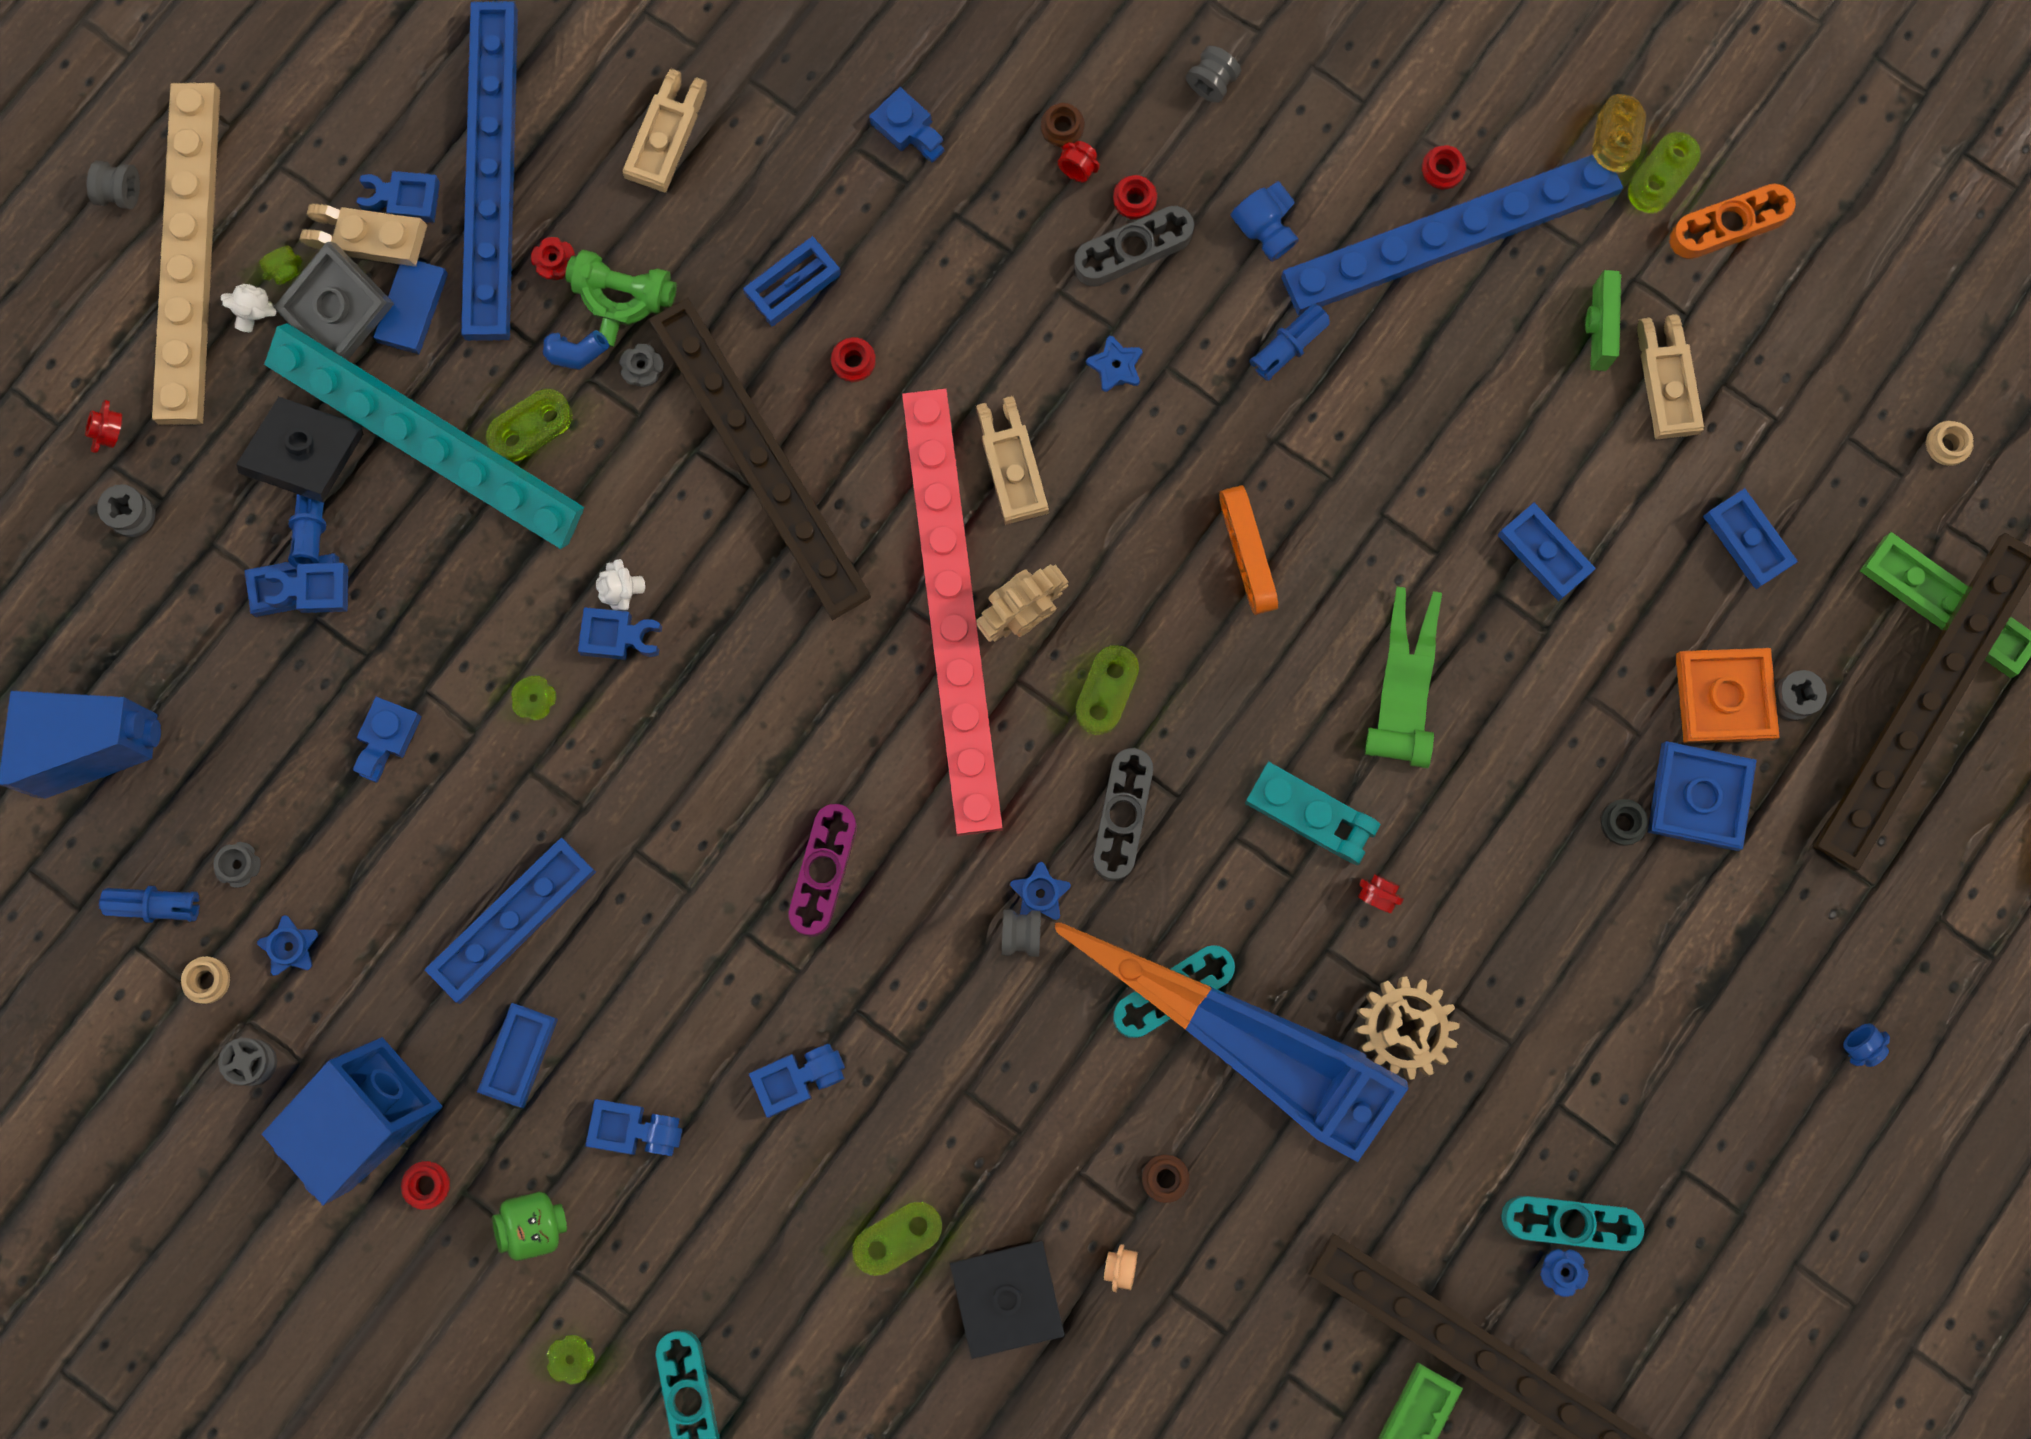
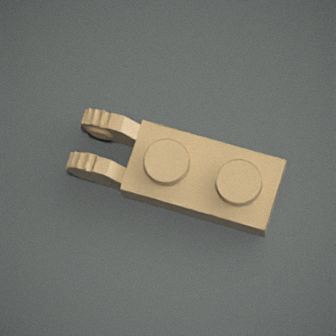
M669 69V72H667L658 95L654 94L623 168L625 179L665 193L697 119V112L701 107L707 90V82L695 78L684 103L674 101L681 86L682 76L679 71Z
M312 203L307 211L308 217L319 223L336 225L333 236L318 230L304 229L299 240L304 245L321 249L327 241L335 242L349 257L415 267L427 224L421 218L341 207L339 210L329 205Z
M1678 315L1666 316L1664 332L1667 347L1659 348L1652 319H1639L1637 326L1638 342L1642 352L1641 361L1655 440L1699 435L1704 430V423L1690 346L1685 342L1680 317Z
M1013 396L1003 398V411L1005 418L1008 419L1010 429L996 433L992 424L991 410L987 407V404L976 405L983 433L982 443L1005 525L1049 514L1047 500L1026 425L1022 426Z

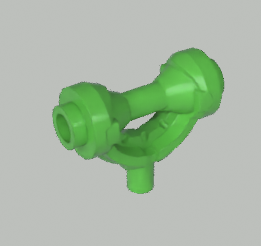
M581 250L577 257L572 256L569 259L566 269V282L571 283L572 292L580 294L590 312L602 319L599 332L605 336L610 347L615 345L620 324L630 326L651 313L659 314L665 307H671L675 299L677 284L671 281L669 271L660 268L649 270L647 274L631 276L612 271L602 262V257L597 253ZM610 288L630 293L635 298L629 302L616 303L608 299L602 289Z

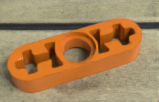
M1769 184L1687 214L1678 221L1670 233L1669 241L1671 248L1680 257L1694 259L1779 228L1794 212L1796 205L1795 197L1787 187L1780 184ZM1767 201L1771 204L1778 203L1781 207L1777 213L1773 209L1761 212L1755 218V211L1760 210ZM1724 212L1737 213L1743 220V229L1740 231L1728 230L1722 224L1721 215ZM1708 225L1710 227V231L1704 233L1697 243L1694 239L1686 240L1683 236L1688 229L1691 233H1698L1705 230Z
M1243 485L1221 490L1219 492L1221 509L1251 610L1254 615L1278 609L1277 593L1247 492Z

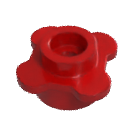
M103 400L100 411H91L87 419L85 437L93 438L91 452L98 453L100 445L114 448L119 437L122 414L110 411V401Z

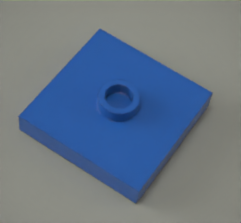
M1667 741L1662 743L1647 833L1734 851L1743 850L1757 760Z

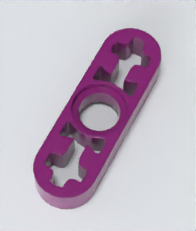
M841 804L827 805L817 813L789 907L788 915L791 925L798 933L804 936H818L824 933L830 926L857 832V822L853 813ZM835 814H841L843 823L848 826V830L846 832L839 831L835 839V848L844 847L840 856L830 849H815L818 841L827 845L830 834L828 828L823 826L825 820L833 821ZM826 857L833 860L836 864V874L827 883L815 882L810 876V867L818 858ZM805 885L818 892H831L829 900L819 896L817 911L823 914L821 922L813 921L810 928L804 927V919L798 916L800 908L808 909L812 898L811 893H803Z

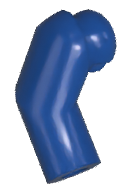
M597 330L591 332L577 344L568 342L567 338L561 337L560 333H552L544 339L542 352L552 365L579 370L609 348V343L605 336Z

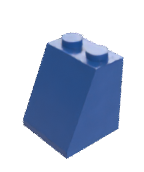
M10 691L0 765V785L35 798L46 799L151 760L153 748L159 744L161 737V725L159 720H157L158 714L125 697Z
M381 1037L329 1060L266 1128L262 1135L273 1147L276 1155L284 1160L304 1183L306 1190L315 1196L322 1205H325L351 1191L438 1113L443 1106L387 1041Z

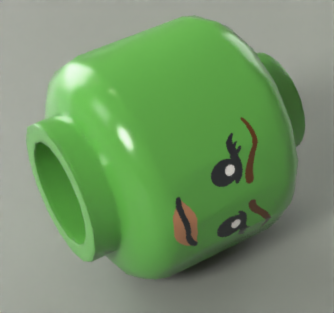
M544 1192L507 1199L501 1204L499 1214L492 1216L498 1250L500 1253L507 1252L514 1261H522L552 1253L558 1247L559 1234L567 1232L566 1218L562 1205H553L551 1199Z

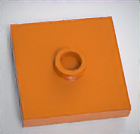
M1771 648L1680 651L1676 654L1684 744L1772 741L1780 738Z

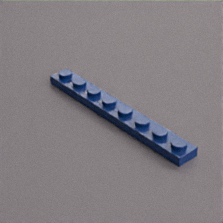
M514 1L471 2L461 335L465 341L510 340L518 9Z
M1605 149L1283 270L1281 278L1299 316L1311 305L1317 304L1323 307L1620 194L1623 186Z

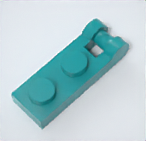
M1269 761L1245 801L1246 805L1355 865H1359L1365 855L1363 847L1368 838L1375 837L1381 826L1374 818L1352 809ZM1340 822L1353 828L1347 840L1334 835Z

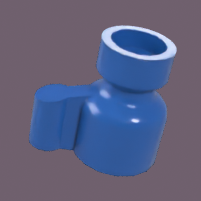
M1279 181L1267 189L1261 188L1248 196L1230 214L1247 238L1261 240L1262 250L1271 262L1283 256L1299 241L1290 227L1281 224L1282 217L1294 205L1295 201Z

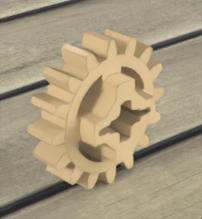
M1048 565L1043 570H1037L1033 575L1027 569L1023 570L989 596L988 599L992 606L981 613L983 616L976 620V625L989 642L992 640L996 642L1002 636L1007 637L1012 632L1021 637L1056 611L1057 608L1052 601L1063 594L1062 591L1068 588L1069 582L1057 565Z
M1408 977L1399 978L1397 989H1394L1389 981L1381 983L1380 987L1383 995L1379 996L1372 991L1369 992L1365 997L1372 1005L1371 1008H1359L1356 1012L1361 1018L1366 1019L1365 1025L1354 1029L1355 1034L1366 1035L1367 1042L1363 1043L1359 1050L1361 1052L1373 1051L1375 1056L1372 1061L1378 1065L1386 1063L1388 1065L1387 1070L1396 1075L1400 1069H1403L1406 1080L1415 1079L1416 1068H1419L1425 1076L1434 1074L1431 1062L1434 1061L1437 1064L1446 1065L1448 1059L1442 1052L1443 1049H1453L1458 1044L1453 1039L1448 1038L1449 1031L1460 1028L1459 1023L1447 1020L1446 1015L1455 1009L1454 1005L1441 1006L1438 1001L1441 999L1443 991L1437 989L1428 994L1426 992L1427 980L1424 979L1418 980L1414 988H1410ZM1403 997L1419 1000L1428 1009L1424 1011L1414 1009L1409 1006L1407 1000H1404ZM1385 1006L1384 1011L1387 1019L1383 1030L1377 1032V1019L1380 1011ZM1402 1019L1405 1022L1414 1021L1416 1029L1410 1032L1413 1040L1408 1035L1400 1037L1397 1028L1403 1025ZM1436 1025V1038L1430 1048L1427 1038L1431 1027ZM1389 1046L1401 1048L1411 1060L1396 1058L1388 1053L1385 1048Z

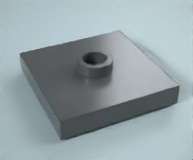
M327 241L276 303L274 308L291 326L346 360H349L392 308L394 303L335 242Z

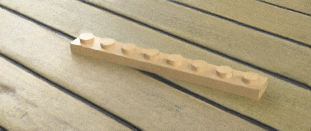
M171 83L152 409V420L158 425L203 424L220 90L215 83Z

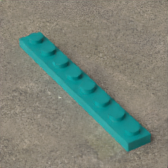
M286 323L277 326L264 363L265 366L559 549L570 543L585 507L290 324Z

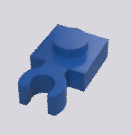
M392 171L390 183H383L379 177L372 174L360 176V182L364 188L376 189L374 196L371 198H357L356 203L361 210L378 212L387 207V214L421 218L425 223H435L440 181L436 175Z
M344 563L297 564V577H289L286 573L279 570H271L265 573V579L270 583L281 582L283 584L280 594L264 596V602L271 607L283 608L296 600V609L301 613L348 612V566Z
M584 607L578 653L581 656L626 660L628 647L636 648L644 656H658L659 648L655 645L643 644V636L650 631L662 632V625L652 619L642 620L636 625H631L632 615L630 612Z

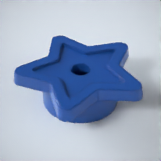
M1109 336L1103 352L1089 357L1086 364L1099 373L1104 392L1109 391L1114 386H1120L1125 383L1137 386L1140 380L1134 366L1142 356L1143 351L1139 347L1123 348L1113 336ZM1118 361L1120 362V367L1114 368L1112 363Z
M1039 862L1031 877L1013 880L1010 886L1022 898L1020 914L1027 915L1031 910H1041V913L1058 920L1060 918L1058 899L1070 889L1071 884L1067 881L1053 879L1045 864ZM1039 889L1045 892L1042 898L1036 896V891Z
M282 916L278 928L269 936L257 941V945L265 950L271 959V974L274 976L279 975L290 966L305 970L311 969L312 962L308 949L318 937V932L316 930H298L288 916ZM289 942L293 944L291 951L285 949V945Z

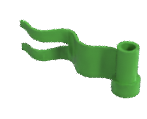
M1396 587L1378 729L1368 728L1365 755L1410 761V766L1429 768L1434 732L1424 731L1427 698L1435 659L1436 629L1442 597L1441 592L1433 591L1415 653L1409 654V643L1406 633V588Z

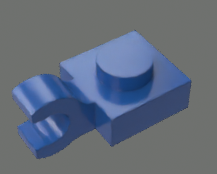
M901 87L869 116L871 125L901 152L911 143L932 163L944 152V148L940 145L943 138L929 126L932 123L931 114Z
M375 697L357 736L360 742L368 746L360 753L353 771L360 773L359 776L377 783L390 754L401 758L404 757L422 718L420 714Z

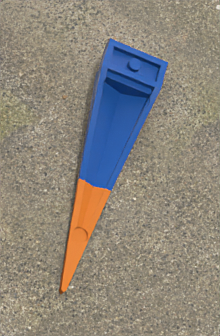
M1055 923V930L1059 935L1106 968L1187 1030L1278 1105L1314 1138L1356 1162L1361 1159L1408 1090L1407 1080L1367 1059L1366 1054L1066 924Z

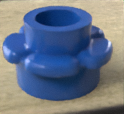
M1864 1024L1853 1030L1846 1037L1843 1048L1848 1052L1851 1058L1850 1063L1854 1066L1865 1064L1867 1067H1872L1887 1057L1889 1053L1887 1045L1890 1042V1036L1885 1031L1881 1033L1873 1024Z
M1555 1249L1549 1252L1544 1259L1541 1279L1546 1287L1554 1289L1556 1295L1568 1297L1574 1295L1575 1290L1585 1287L1588 1281V1270L1584 1268V1258L1578 1252L1571 1249L1566 1251ZM1562 1268L1569 1270L1567 1277L1561 1275Z

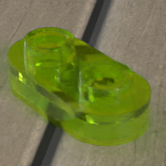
M1682 132L1669 133L1660 140L1629 183L1628 197L1634 207L1646 213H1655L1668 205L1700 160L1701 152L1697 141L1692 136ZM1673 148L1682 150L1685 157L1675 155ZM1648 181L1657 182L1660 185V190L1652 189L1648 185Z
M553 389L539 390L496 417L490 423L486 433L487 443L491 450L509 461H520L564 433L571 424L572 409L560 392ZM547 411H557V417L553 421H543V416ZM510 435L520 436L519 442L516 445H505L506 439Z
M1112 645L1102 649L1095 657L1077 701L1075 711L1078 724L1086 732L1094 735L1106 734L1112 731L1119 723L1139 672L1138 660L1130 649L1120 645ZM1112 664H1118L1123 668L1124 674L1119 678H1112L1107 673V667ZM1095 705H1100L1106 709L1107 715L1101 720H1096L1090 715L1089 710Z
M912 1202L865 1229L857 1236L853 1244L852 1252L856 1265L866 1274L880 1276L927 1250L937 1242L942 1232V1219L939 1212L928 1203ZM920 1216L927 1221L928 1229L924 1234L916 1235L910 1230L909 1225L912 1218ZM880 1241L886 1246L884 1258L877 1260L870 1256L868 1249L872 1242Z

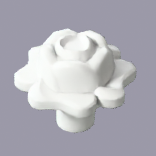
M241 284L235 287L233 293L221 294L222 305L230 308L237 316L234 327L240 331L252 332L255 320L266 316H276L277 310L274 308L275 305L268 301L265 290L260 287L256 288L249 284Z
M621 559L615 560L614 563H607L606 571L600 572V577L596 580V588L599 592L598 598L602 603L610 605L611 609L616 611H627L632 595L643 594L645 591L644 578L642 576H631L629 570L624 568Z

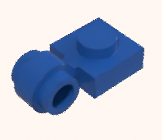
M826 1044L804 1055L807 1063L804 1064L803 1068L799 1067L795 1055L791 1054L749 1073L766 1117H773L813 1099L806 1084L808 1082H816L818 1089L822 1090L844 1080L842 1070L845 1069L838 1050L833 1051L831 1045Z
M595 1099L585 1146L635 1155L639 1138L642 1139V1142H646L644 1152L673 1156L674 1147L679 1148L683 1129L678 1128L680 1118L652 1114L650 1123L645 1122L644 1125L641 1124L644 1107Z

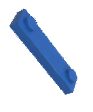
M561 837L452 942L425 971L456 1003L461 1004L582 887L596 871Z

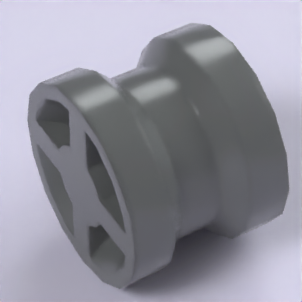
M1208 46L1201 53L1200 64L1189 70L1186 80L1190 87L1201 97L1211 102H1220L1227 94L1226 86L1228 83L1236 81L1241 74V67L1236 59L1225 50L1216 46Z
M94 161L89 168L87 176V193L90 202L93 205L106 206L111 202L116 203L119 208L133 209L140 193V178L137 168L134 165L121 164L117 168L112 167L105 161Z
M128 485L109 487L101 494L98 500L97 512L100 519L123 536L138 537L143 535L152 527L155 521L153 503L135 488Z
M1807 670L1795 671L1774 684L1777 715L1784 720H1802L1820 710L1826 702V686L1822 679L1813 672ZM1802 688L1803 692L1805 693V697L1808 698V700L1803 699V695L1801 694Z
M1003 909L1002 956H1011L1015 952H1026L1029 957H1039L1041 910H1031L1025 915L1016 914L1013 909Z
M242 1037L234 1039L225 1045L220 1053L218 1064L221 1074L230 1083L257 1086L265 1083L272 1077L276 1071L277 1056L272 1046L267 1042ZM258 1059V1061H256V1064H255V1066H254V1068H253V1069H254V1072H252L251 1067L253 1066L254 1061Z

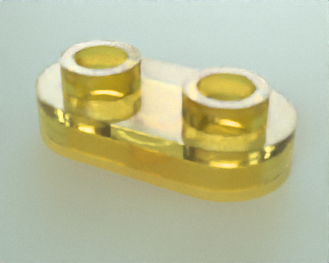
M1624 94L1613 95L1608 98L1598 114L1592 152L1596 161L1609 171H1627L1640 155L1646 123V112L1636 98Z

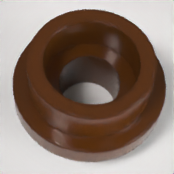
M1055 104L1043 114L1041 132L1044 138L1054 146L1062 147L1068 142L1075 144L1076 141L1080 140L1084 132L1085 123L1083 115L1071 104ZM1065 122L1070 126V129L1068 131H1058L1055 125Z
M1156 1156L1144 1167L1142 1173L1143 1187L1146 1193L1158 1202L1170 1203L1180 1199L1186 1193L1189 1186L1190 1176L1188 1169L1175 1156ZM1163 1169L1170 1170L1174 1175V1182L1168 1188H1162L1157 1183V1174Z

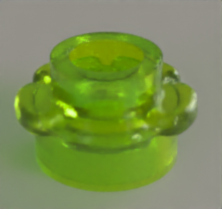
M291 246L276 249L259 261L264 271L262 278L264 280L274 279L277 285L286 283L301 273L298 266L303 260L300 255L296 256Z
M535 675L518 681L511 691L512 708L521 718L543 719L550 713L549 708L556 702L555 689L552 686H548L547 680L541 676ZM536 694L538 697L537 701L530 702V696Z
M568 1335L562 1341L556 1340L551 1344L547 1352V1358L549 1359V1364L547 1365L548 1372L553 1379L559 1382L565 1380L567 1384L579 1383L586 1378L587 1370L591 1369L594 1365L593 1350L586 1344L583 1338L577 1335ZM568 1355L574 1357V1363L571 1365L567 1364L565 1360Z

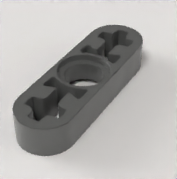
M1168 206L1084 243L1075 254L1074 272L1076 277L1087 286H1100L1184 249L1190 243L1193 235L1194 220L1192 215L1180 206ZM1168 221H1172L1175 226L1183 225L1180 236L1176 237L1172 231L1159 236V246L1155 247L1153 235L1156 236L1166 230ZM1131 236L1139 237L1145 242L1147 249L1139 256H1130L1121 247L1123 240ZM1109 246H1113L1114 256L1119 264H1115L1114 256L1102 262L1101 271L1096 272L1093 267L1085 268L1088 256H1093L1096 261H1100L1109 257Z
M1128 748L1119 752L1113 760L1093 855V866L1096 873L1107 881H1120L1126 878L1131 873L1136 860L1153 775L1151 758L1147 753L1137 748ZM1130 759L1138 760V768L1145 770V775L1136 776L1132 792H1142L1141 799L1130 793H1113L1114 786L1122 790L1124 789L1126 773L1119 770V765H1127ZM1119 802H1126L1132 805L1136 811L1135 822L1128 827L1116 826L1110 819V809L1113 805ZM1106 830L1120 837L1133 836L1132 844L1125 840L1122 841L1120 857L1127 859V865H1119L1116 872L1107 870L1108 862L1101 860V854L1110 853L1114 838H1104Z

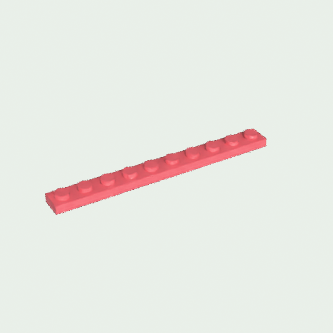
M947 389L904 393L902 397L957 836L1003 831Z

